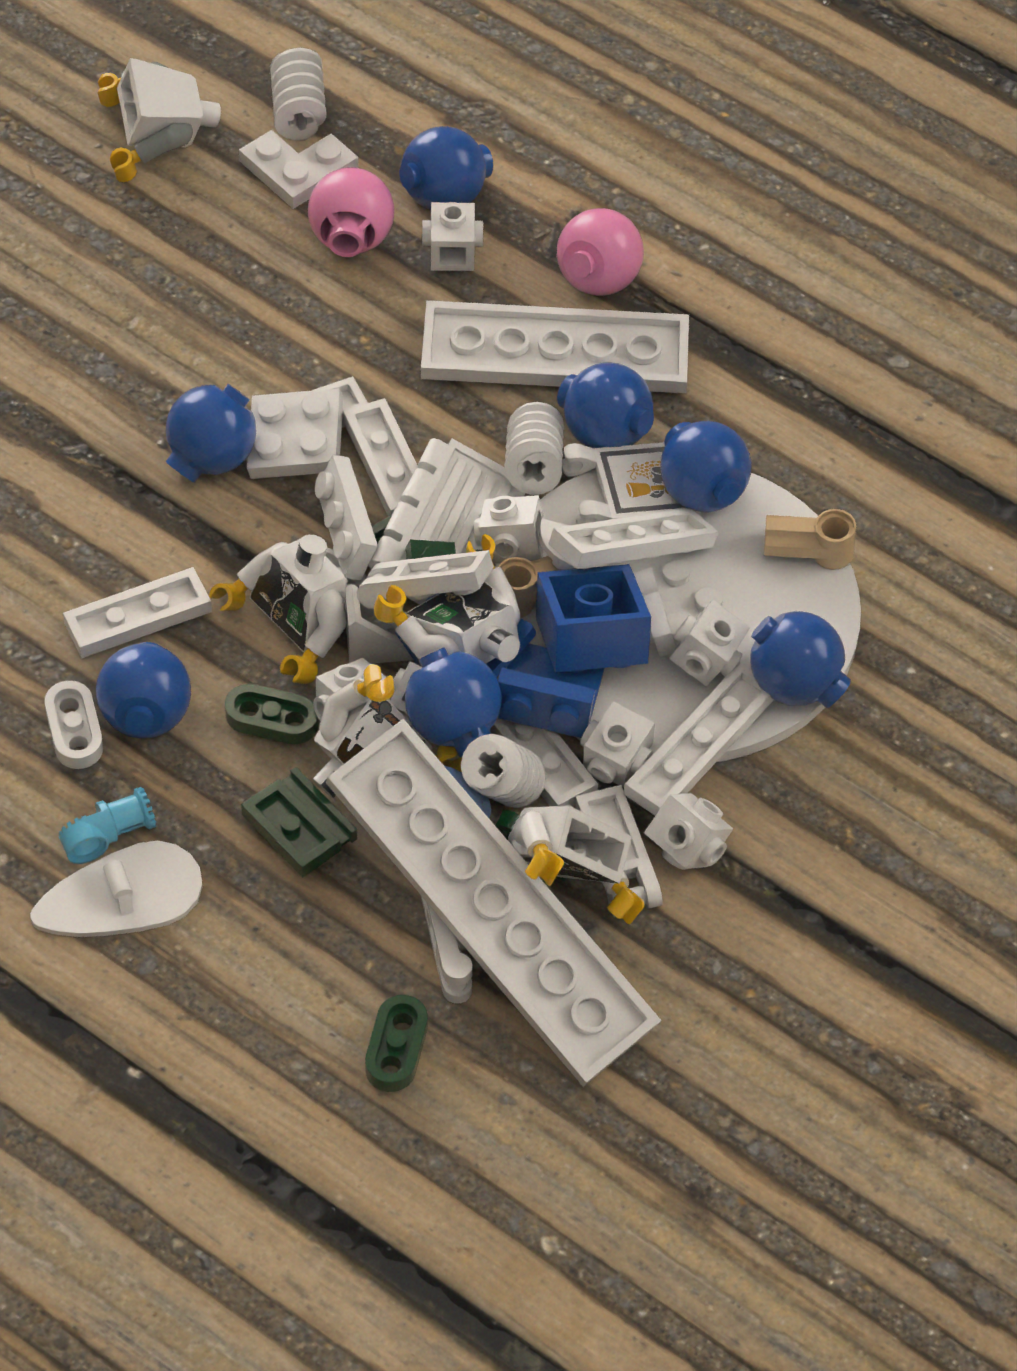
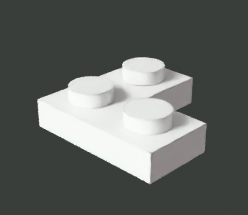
M270 130L239 149V161L292 209L309 200L314 187L327 174L341 168H358V156L332 134L298 153L273 130Z

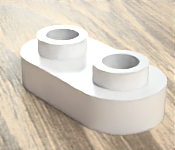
M59 682L52 686L45 696L46 716L56 757L63 765L69 768L83 769L90 767L100 759L103 753L102 734L92 694L80 682ZM66 709H76V711L68 713L63 712ZM76 747H85L82 750H73Z

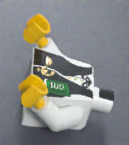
M310 534L289 544L286 542L276 543L262 551L237 573L239 577L234 583L216 584L209 593L211 599H219L228 593V601L220 608V611H235L242 608L245 604V591L247 589L251 590L250 599L304 652L302 656H286L280 665V672L291 676L296 674L292 682L299 684H308L316 679L318 674L316 659L319 656L324 658L347 624L344 608L345 576L325 556L327 550L325 540L317 535Z
M484 534L481 540L483 551L489 550L493 560L495 542L489 535ZM470 541L467 542L465 553L476 552ZM494 566L481 588L471 594L439 593L406 613L403 612L406 595L398 586H389L386 593L387 601L380 594H378L375 601L374 615L376 618L385 623L394 622L398 626L395 629L396 633L418 659L444 647L448 655L458 651L476 656L485 663L494 658L502 662H509L519 652L520 641L517 624L520 621V611L515 593L501 567L495 568Z
M571 806L530 807L522 810L520 817L515 822L513 830L508 836V841L529 864L525 873L531 879L536 880L539 876L548 886L552 885L557 876L602 882L608 894H617L609 903L607 909L615 917L623 919L629 925L644 908L643 899L627 888L629 880L623 871L632 836Z

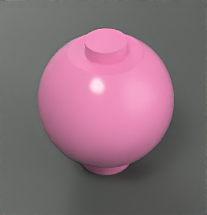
M341 168L324 176L314 187L308 203L309 223L315 236L332 252L342 257H353L375 248L388 235L394 219L393 199L385 183L375 174L361 168Z
M606 208L590 209L576 215L562 230L557 244V261L563 276L573 287L589 295L605 296L626 288L639 273L644 257L642 238L633 222L623 214Z

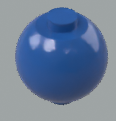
M448 126L433 127L418 134L407 146L399 171L400 181L412 199L431 210V202L471 203L480 193L485 178L490 177L493 172V158L490 150L485 145H478L466 132Z
M612 362L595 364L584 369L578 375L571 374L567 376L559 387L557 402L561 408H564L566 424L573 436L587 447L603 448L634 445L649 432L653 425L654 407L651 391L645 380L636 371L625 365Z
M227 384L224 390L216 385L197 386L182 394L171 407L166 420V439L172 451L166 463L194 483L202 473L220 475L240 466L251 453L256 439L255 417L253 412L246 407L250 399L230 384Z
M714 421L682 422L670 429L664 440L665 447L660 462L662 481L670 496L680 505L698 512H714L733 504L745 491L750 480L752 468L749 450L740 435L730 427Z
M803 611L783 613L775 619L768 616L753 631L751 638L755 642L750 653L751 670L759 687L767 692L775 701L790 706H805L818 701L825 708H829L849 687L851 679L841 671L845 663L843 642L834 627L820 616Z
M152 642L129 645L114 653L100 670L96 683L97 704L105 720L120 733L134 738L157 737L173 729L186 714L191 700L190 678L179 658L160 645Z
M444 647L418 659L422 668L413 672L408 681L405 692V707L411 724L422 737L439 746L455 747L459 758H461L469 743L480 736L491 734L489 730L498 719L501 710V689L494 672L481 659L460 651L448 655Z

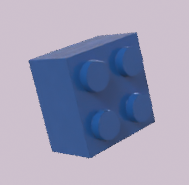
M630 564L538 572L536 621L555 673H577L588 669L626 668L631 665L648 664L651 615Z

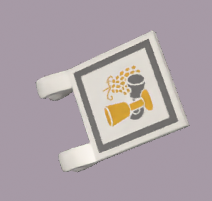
M664 442L590 448L577 443L566 445L563 451L565 459H562L564 474L567 476H578L596 468L605 503L596 500H584L579 503L580 515L577 516L576 523L583 524L686 508L670 496L663 484L660 462L665 447Z

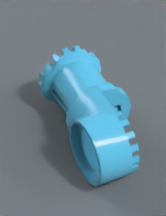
M136 788L133 795L108 804L103 800L96 802L95 814L81 816L80 819L77 817L74 819V824H71L69 821L67 829L63 826L61 828L62 831H59V839L69 861L75 864L91 862L104 854L109 844L118 840V835L143 826L147 829L155 828V815L153 812L148 813V811L153 809L152 806L148 808L146 806L150 804V800L147 798L144 788Z

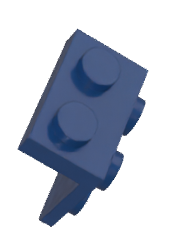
M529 643L506 668H501L498 682L501 689L502 704L498 719L582 738L591 721L604 668L588 669L577 673H555L547 648Z

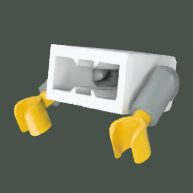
M130 58L120 78L113 73H105L98 80L99 90L97 93L101 105L112 107L120 103L128 146H135V150L131 152L126 148H116L110 155V163L112 168L115 169V176L119 182H128L136 176V163L142 160L145 164L179 147H188L192 144L200 126L216 128L220 121V104L200 100L196 79L191 74L170 69L159 62L149 63Z

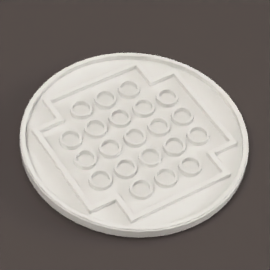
M596 469L566 481L540 499L544 519L569 526L576 525V518L580 515L579 503L584 500H596L605 503ZM751 473L749 483L743 494L733 504L714 512H700V516L719 531L714 547L693 550L690 553L681 552L662 555L657 558L625 561L621 564L612 563L593 566L603 567L630 564L633 574L634 572L652 567L673 636L689 615L696 619L713 599L750 627L736 649L743 654L739 662L750 669V653L755 642L751 638L753 631L766 617L771 616L775 619L783 613L803 611L818 615L834 627L843 642L845 650V663L841 671L846 676L854 659L860 631L861 605L859 588L851 564L849 563L848 566L841 569L832 570L822 567L813 558L764 556L766 515L817 518L818 515L787 490L754 473ZM543 551L542 558L548 556L545 551ZM534 604L532 612L521 619L530 622L536 630V636L531 640L530 644L546 647L536 621V604ZM674 639L675 644H676V647H677V645L679 644V642ZM655 641L650 642L648 664L631 665L626 668H604L591 721L596 720L600 722L613 701L623 705L655 723L653 744L650 747V750L654 753L718 686L725 676L719 672L706 687L669 659L671 654L660 657ZM774 700L717 762L750 755L790 737L807 725L825 707L818 701L805 706H790Z

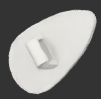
M158 840L137 843L91 863L56 884L33 907L30 913L31 923L40 931L72 937L108 936L141 932L167 926L186 917L198 903L203 888L200 867L189 852L176 844Z

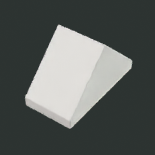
M353 584L345 588V612L349 663L364 658L369 663L412 661V657L395 634V629L398 626L394 622L385 623L378 620L374 615V609L362 606L357 599L356 593L359 587Z

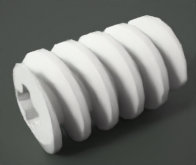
M289 49L274 57L270 65L274 126L277 132L287 139L296 141L307 140L315 135L318 126L323 124L326 119L322 59L318 53L311 49Z
M542 402L526 403L514 411L507 425L506 460L504 464L506 477L512 486L520 492L530 495H539L552 491L560 482L562 475L563 417L550 404Z
M496 734L480 736L469 743L462 756V776L468 786L483 796L507 807L521 808L528 806L538 799L544 789L546 773L542 761L535 753L505 736Z

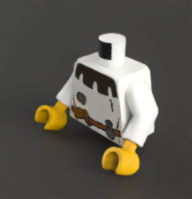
M371 664L367 666L363 674L364 680L358 676L352 683L334 692L326 700L319 726L320 730L315 736V743L331 760L316 774L313 781L331 798H334L336 794L326 784L327 777L403 718L430 750L433 749L426 739L416 731L413 725L388 700L394 694L393 676L389 675L381 680V667ZM439 746L437 755H435L439 761L445 766L462 772V758L453 761L447 760L457 755L455 747Z

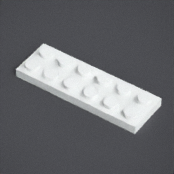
M426 300L421 379L560 387L562 381L571 374L578 375L581 371L592 365L612 362L625 365L636 371L645 380L651 392L686 393L689 315Z

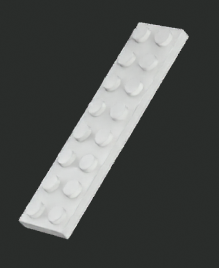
M404 718L327 777L326 784L583 1087L662 1021L539 876L536 880H533L525 873L528 867L527 862Z

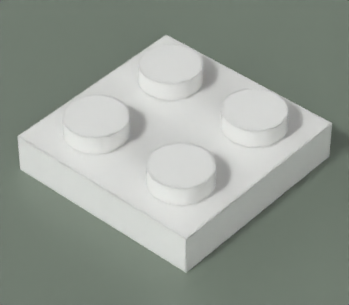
M340 388L252 396L251 411L256 422V439L247 460V470L251 479L318 474L321 471H325L332 454L340 456L343 397Z

